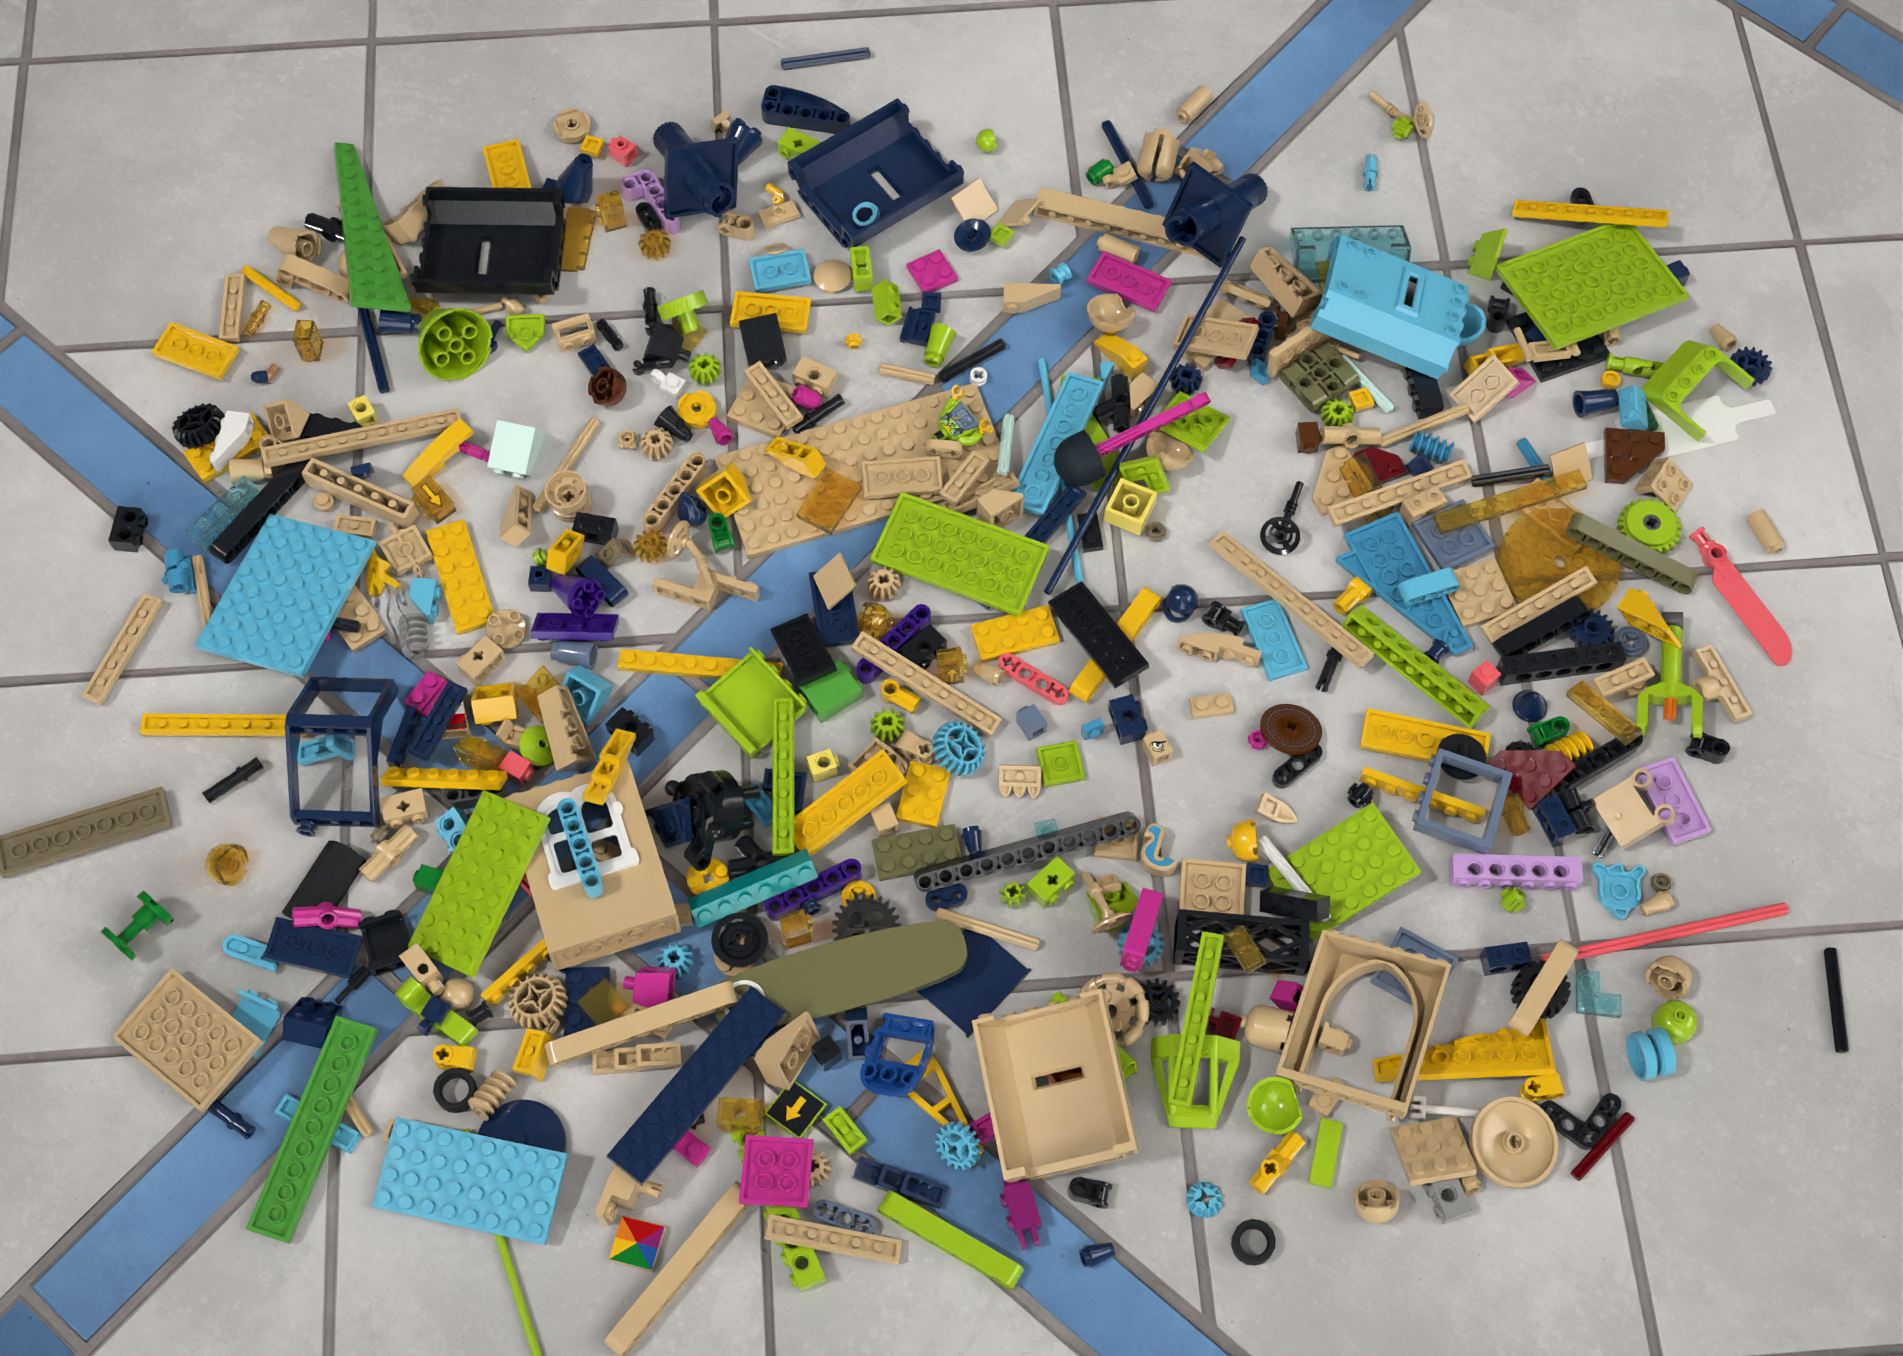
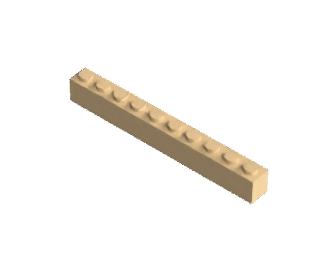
M1040 187L1037 198H1040L1041 201L1034 208V216L1206 258L1191 246H1183L1176 241L1171 243L1166 236L1165 227L1162 225L1165 217L1161 215L1149 214L1141 210L1109 204L1105 201H1097L1068 192L1056 191L1052 188Z

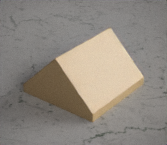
M290 399L263 405L271 436L280 441L300 437L310 415L308 412Z

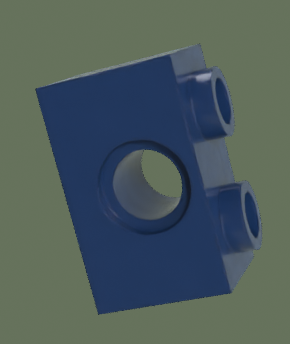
M1133 694L1109 700L1108 711L1120 745L1143 739L1148 726L1145 718H1141L1140 703L1138 700L1135 701ZM1131 717L1133 721H1126L1124 718Z

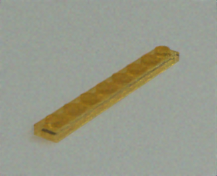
M1577 469L1436 513L1433 516V520L1440 534H1444L1585 490L1588 485L1580 470Z

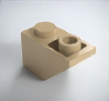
M1143 372L1129 384L1131 420L1136 416H1141L1158 385Z

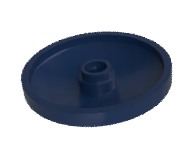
M515 1100L501 1105L494 1110V1114L488 1115L489 1120L484 1121L478 1131V1135L566 1153L567 1138L562 1122L553 1110L537 1101Z

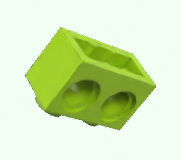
M869 246L850 247L854 291H871L873 287V274Z

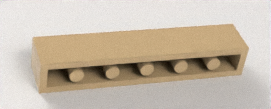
M311 458L302 471V476L307 485L322 492L330 493L335 498L389 522L393 521L396 525L405 529L412 526L419 516L414 502L315 458Z

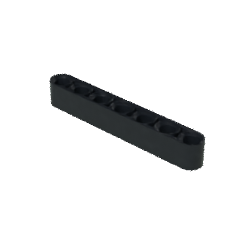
M310 459L285 464L214 540L209 548V553L225 564L231 563L259 533L269 514L276 515L305 483L302 471Z

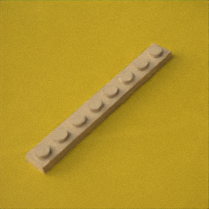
M1463 459L1329 506L1325 510L1334 528L1401 504L1404 500L1437 486L1440 490L1469 480L1472 475Z
M864 631L860 633L851 646L850 650L990 738L1000 724L1002 718Z

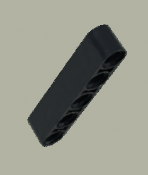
M1579 596L1572 597L1498 638L1494 642L1493 647L1500 657L1526 654L1584 622L1591 615V611Z
M1634 729L1628 730L1574 762L1577 767L1564 778L1568 784L1560 782L1554 790L1557 793H1561L1567 789L1576 788L1631 756L1642 744V734ZM1628 740L1633 741L1634 744H1630ZM1610 749L1615 750L1618 754H1614ZM1594 759L1599 760L1601 764L1596 763ZM1577 769H1581L1585 774L1579 773Z

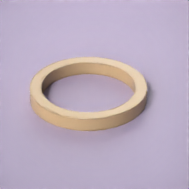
M769 244L764 247V252L770 255L783 253L788 249L787 244ZM776 246H782V247H784V248L781 249V250L768 251V249H769V248H772V247H776Z

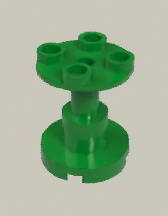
M145 891L140 892L136 896L144 905L131 916L134 920L118 936L114 935L107 927L100 931L131 961L137 956L126 945L143 929L148 931L159 920L166 926H169L174 921L172 916Z

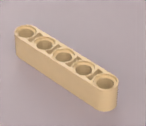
M694 452L686 459L645 512L642 521L645 532L648 535L656 536L662 532L678 510L680 494L686 491L691 494L707 473V462L703 453Z
M1560 938L1509 1021L1508 1026L1528 1037L1578 955L1579 949Z

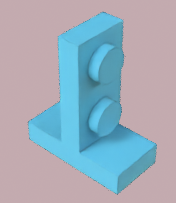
M325 735L324 737L300 743L297 755L298 764L304 766L336 756H341L347 761L355 759L354 740L344 735Z

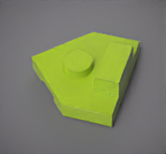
M545 314L506 315V335L527 353L545 335Z

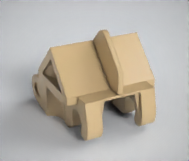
M1191 147L1180 161V164L1173 170L1175 175H1179L1183 179L1190 163L1196 162L1216 177L1224 172V165L1216 158L1215 151L1208 149L1202 151L1200 148Z

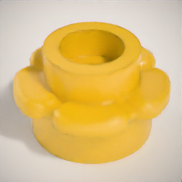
M852 333L845 336L846 341H844V344L850 349L860 347L863 340L860 334Z

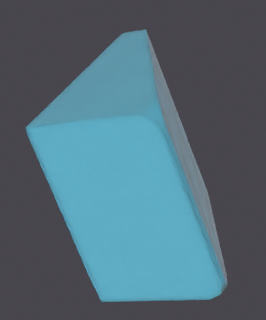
M1113 361L1100 362L1099 378L1100 381L1104 382V389L1114 371Z

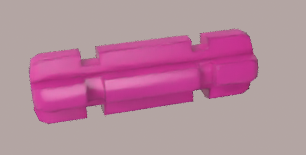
M467 441L459 445L460 452L465 454L468 452L470 456L480 460L485 459V462L489 461V450L486 451V449L474 444L469 445Z

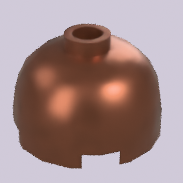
M603 366L598 368L597 370L599 371L595 377L591 376L588 394L592 396L595 404L608 407L618 404L624 398L627 390L624 376L618 370Z

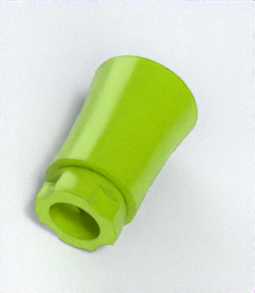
M942 323L931 325L929 340L924 352V364L932 368L941 366L951 343L957 335L953 328Z

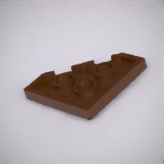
M1605 428V482L1625 484L1636 473H1639L1648 466L1656 457L1658 458L1665 451V432Z

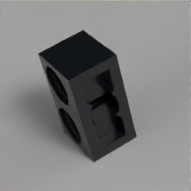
M117 507L108 539L114 551L138 553L140 545L143 544L144 528L148 526V517L142 508Z

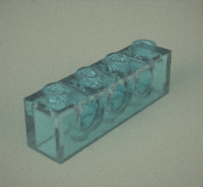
M242 476L185 530L191 541L207 553L214 540L260 492L258 486L245 476Z

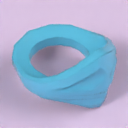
M871 202L860 203L854 208L852 213L853 221L857 226L865 227L879 219L880 210L877 205ZM861 208H871L873 215L866 222H860L857 219V212Z

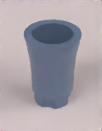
M554 641L551 646L550 656L551 660L576 666L581 665L592 670L596 664L598 647L595 641Z

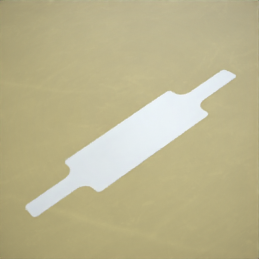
M1715 395L1681 404V410L1684 414L1707 432L1699 442L1659 409L1647 412L1648 428L1641 431L1665 432V451L1658 458L1654 459L1656 460L1737 440L1738 435L1735 427L1738 423L1773 415L1776 411L1770 400L1730 408L1721 402L1719 396ZM1620 418L1614 421L1617 429H1626L1620 425ZM1604 439L1585 443L1588 459L1604 455Z

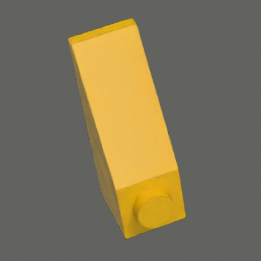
M1107 333L1094 341V344L1131 381L1147 370L1148 358L1130 342L1115 334Z
M778 436L765 449L767 454L798 473L811 478H816L827 465L817 448Z

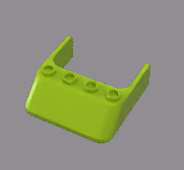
M1688 340L1682 343L1645 383L1642 390L1646 393V399L1699 442L1707 432L1681 410L1683 399L1715 365L1746 390L1755 379L1716 347Z

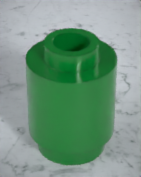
M1101 159L1091 166L1085 175L1092 185L1100 184L1103 182L1102 178L1104 176L1113 174L1114 167L1109 160Z

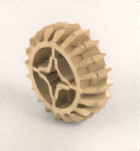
M534 972L532 978L526 975L524 982L519 980V986L513 987L515 993L509 994L511 1000L508 1002L510 1014L514 1017V1021L523 1028L535 1029L537 1027L538 1030H542L543 1025L550 1028L549 1022L557 1023L556 1017L563 1016L561 1009L567 1008L565 1001L568 1000V996L565 994L566 989L562 986V982L556 979L554 975L550 974L548 976L544 972L540 976Z

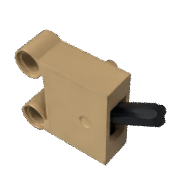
M1636 769L1629 778L1594 798L1595 807L1607 824L1592 850L1595 856L1603 858L1614 837L1624 850L1659 828L1670 826L1676 821V813L1668 804L1659 805L1655 809V815H1652L1636 791L1637 789L1641 791L1648 790L1653 784V778L1646 769ZM1640 775L1648 776V780L1644 784H1638L1637 778ZM1662 811H1670L1671 816L1669 819H1660Z

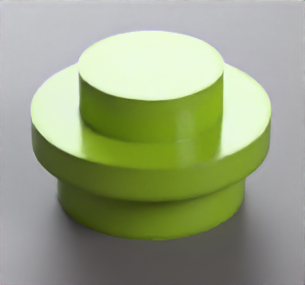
M537 548L532 554L537 566L546 567L548 552L545 549Z

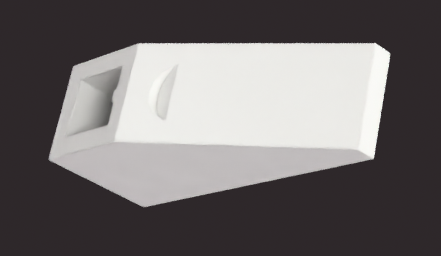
M226 411L225 417L221 419V430L215 439L216 446L214 452L212 451L210 454V462L217 472H220L229 463V459L233 458L250 441L255 424L250 413Z

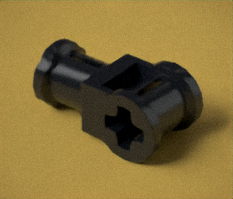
M1212 601L1210 604L1211 608L1207 614L1201 617L1202 621L1211 628H1216L1220 631L1225 628L1234 633V636H1238L1245 625V621H1240L1231 616L1232 611L1220 602Z

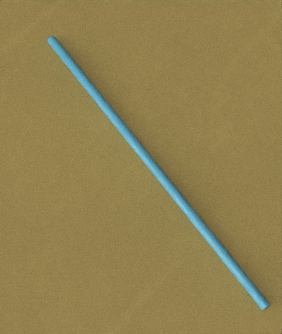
M1044 358L1038 360V366L1048 415L1053 401L1046 361ZM1063 480L1059 484L1060 493L1067 487V482ZM1072 514L1065 520L1069 544L1075 535ZM1077 546L1072 555L1076 584L1081 581L1084 583Z

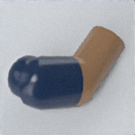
M272 363L267 371L253 372L251 380L258 384L270 383L280 368Z

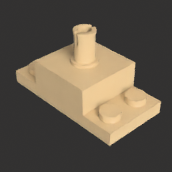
M614 1164L594 1214L600 1224L609 1226L610 1221H614L618 1212L617 1205L634 1211L641 1192L659 1199L664 1185L647 1180L641 1186Z

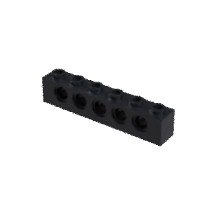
M1617 641L1504 656L1500 658L1496 669L1501 673L1499 678L1500 685L1504 686L1608 672L1622 667L1627 659L1622 642Z

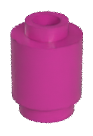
M799 385L792 392L793 402L804 408L815 410L821 404L822 397L819 393L804 385Z

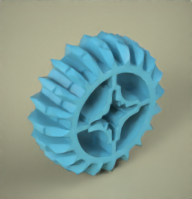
M957 720L952 723L947 722L937 729L938 731L934 734V740L931 745L934 747L932 753L937 755L934 760L940 761L939 767L944 766L946 767V772L952 771L953 776L959 774L960 777L966 774L970 775L980 768L987 752L983 750L986 744L981 743L983 737H978V730L973 731L972 725L966 726L965 721L959 723ZM948 736H954V739L950 740ZM968 757L969 761H963V758Z

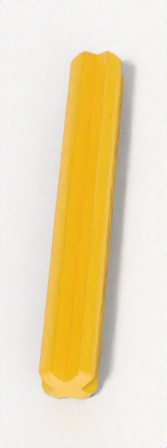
M243 266L241 273H244L249 280L291 310H300L301 302L252 267Z

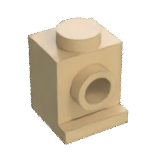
M1325 1022L1316 1048L1341 1057L1344 1051H1349L1352 1039L1349 1038V1034H1346L1344 1030L1337 1027L1330 1028V1023Z

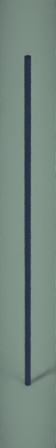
M1240 236L1136 425L1149 418L1246 242L1245 237ZM1135 441L1122 448L1044 589L1045 594H1052L1120 470V463L1125 461Z

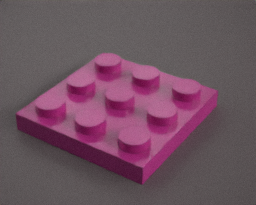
M746 1135L739 1204L808 1209L814 1139Z

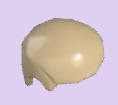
M453 978L444 984L445 990L439 997L441 1000L451 1004V1010L462 1011L471 1004L474 998V990L470 982L462 978Z

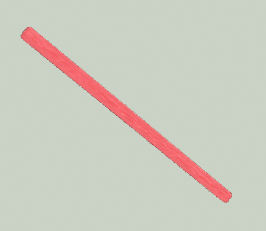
M1783 902L1576 947L1580 951L1575 960L1783 916L1789 912L1787 904ZM1551 952L1542 954L1541 960L1546 962Z

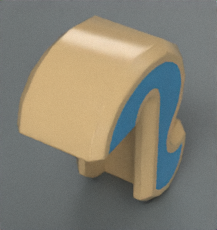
M1151 823L1146 826L1142 840L1145 844L1141 849L1140 864L1146 872L1154 876L1165 877L1174 873L1178 861L1158 856L1165 830L1160 824Z

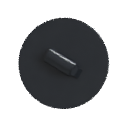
M1449 735L1440 742L1437 751L1441 748L1486 764L1487 758L1484 748L1476 739L1469 735ZM1441 763L1440 766L1446 774L1455 779L1470 780L1479 776L1445 763Z

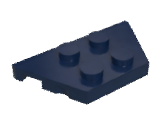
M689 797L644 810L646 817L651 815L656 823L653 825V829L659 835L665 848L693 840Z

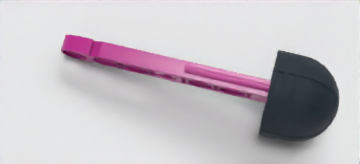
M1206 392L1201 393L1097 445H1094L1084 430L1064 439L1055 451L1054 466L1056 472L1068 484L1074 486L1089 485L1106 476L1101 457L1191 412L1203 408L1211 400Z

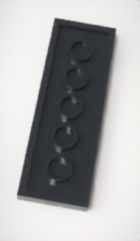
M1082 581L1048 601L1049 607L1114 689L1150 668L1147 660Z

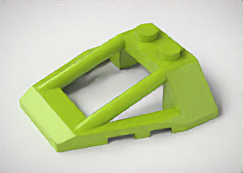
M1169 1034L1152 1038L1151 1063L1170 1128L1215 1130L1235 1073L1240 1065V1041L1217 1035H1205L1201 1059H1210L1209 1105H1192L1190 1109L1168 1104L1182 1034ZM1162 1061L1168 1062V1091ZM1218 1064H1227L1218 1096Z

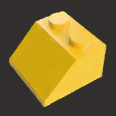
M732 461L702 480L696 489L714 513L723 514L725 518L751 502L745 478Z
M515 681L474 687L471 704L475 724L490 725L495 721L503 722L504 719H509L510 721L517 719L518 703Z

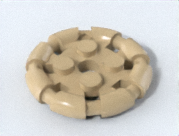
M1106 972L1102 973V976L1098 978H1091L1083 985L1079 993H1085V989L1090 987H1098L1100 989V986L1106 984L1108 990L1104 989L1103 991L1106 994L1108 1008L1111 1006L1117 1008L1116 1015L1111 1017L1116 1044L1120 1047L1130 1046L1142 1035L1145 1022L1148 1023L1149 1001L1145 999L1143 987L1134 978H1127L1123 973ZM1121 985L1125 986L1124 992L1119 991ZM1136 998L1138 1003L1135 1006H1132L1130 1000ZM1133 1017H1136L1137 1021L1135 1025H1130L1133 1020ZM1122 1031L1123 1037L1118 1039L1116 1033Z

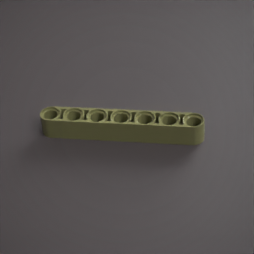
M1574 513L1566 530V535L1569 538L1678 593H1692L1698 576L1694 569L1582 513Z

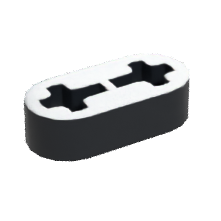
M647 202L639 203L635 210L644 230L650 235L658 234L661 231V222L653 207ZM645 210L648 213V215H645L644 212L641 211ZM651 221L656 226L652 227V225H649V222Z

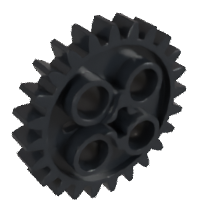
M863 893L862 899L859 900L854 895V902L846 899L847 907L840 905L839 908L842 913L835 912L834 914L839 920L832 921V924L837 926V928L832 930V933L838 934L833 941L864 934V930L847 931L848 928H862L864 923H868L869 927L885 925V929L902 926L900 923H895L900 916L892 914L896 908H888L889 900L884 904L881 903L882 896L874 900V893H872L870 898L867 899L865 893ZM872 912H880L883 917L882 920L879 922L872 921L870 918ZM853 913H857L861 917V921L857 924L849 921V916ZM870 929L869 932H874V931H879V930H884V929Z

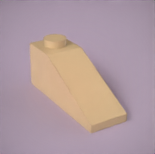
M1004 283L1003 313H1023L1060 299L1061 284Z
M517 484L514 486L500 526V538L514 547H517L531 534L533 494Z

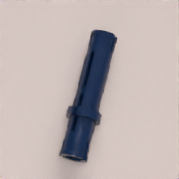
M217 1099L207 1109L214 1116L222 1120L227 1128L237 1131L245 1139L251 1138L255 1133L254 1131H256V1127L246 1122L241 1114L231 1111Z

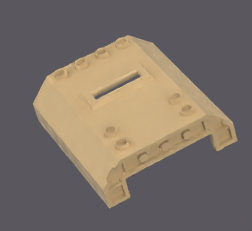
M1098 987L1087 988L1085 993L1079 994L1080 996L1068 998V1002L1059 1004V1001L1047 1003L1046 1007L1040 1009L1038 1007H1029L1023 1013L1009 1012L999 1019L993 1015L991 1016L990 1013L977 1016L978 1019L972 1020L1004 1181L1008 1183L1017 1182L1021 1179H1028V1181L1097 1166L1127 1158L1128 1154L1140 1152L1106 994L1102 989H1098ZM1078 1067L1082 1069V1077L1037 1087L1035 1079L1037 1077Z

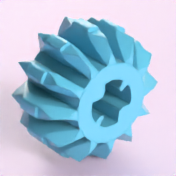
M678 941L673 947L668 942V949L661 947L660 951L662 954L656 955L659 961L656 965L657 967H676L678 978H682L681 972L688 974V967L693 966V961L690 960L693 957L692 952H687L688 946L684 945L681 947ZM674 958H678L679 961L675 960L676 963H671V959L674 961Z

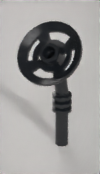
M1301 481L1296 482L1290 500L1286 502L1283 510L1284 516L1273 517L1267 520L1261 528V542L1273 554H1289L1297 548L1300 542V530L1291 520V517L1295 515L1298 507L1297 501L1304 485ZM1271 524L1269 536H1266V529ZM1275 528V529H1276L1275 534L1272 535V531H1273V529ZM1290 533L1289 539L1286 540L1287 534ZM1293 533H1295V541L1290 545ZM1274 541L1278 544H1283V548H1276L1270 543Z

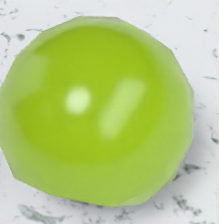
M983 129L976 136V145L980 151L988 153L997 148L998 145L993 130Z

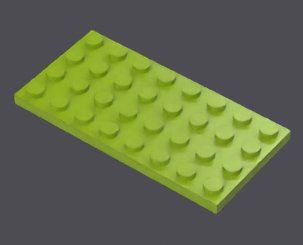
M901 492L871 555L870 563L881 567L886 566L889 570L893 568L897 573L1020 618L1048 555L1050 545Z
M483 790L413 933L408 948L418 943L428 957L475 978L551 818Z

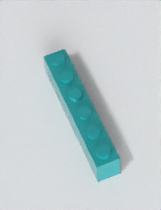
M804 849L687 900L697 926L700 928L727 915L741 911L818 878V874L807 849Z

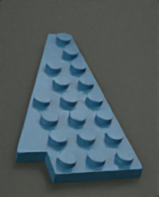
M1398 511L1344 533L1343 538L1350 552L1336 557L1335 561L1354 578L1358 576L1373 589V593L1433 641L1435 639L1444 641L1450 649L1448 653L1453 657L1473 648V644L1445 595L1415 605L1405 606L1397 586L1406 580L1432 573Z

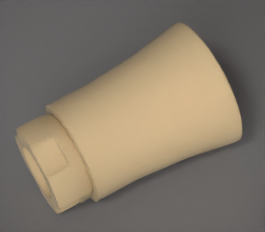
M263 458L229 459L230 478L233 486L274 477L273 467L265 468Z

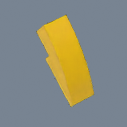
M1519 343L1489 348L1485 354L1470 356L1463 367L1470 376L1493 354L1506 368L1514 367L1526 360Z

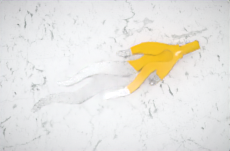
M374 548L368 560L366 586L372 606L378 608L380 622L390 635L391 644L395 646L398 644V634L392 624L393 619L399 630L400 646L403 653L414 658L415 655L408 645L409 622L402 613L398 603L399 599L402 605L407 606L404 587L389 574L398 575L395 566L378 556Z

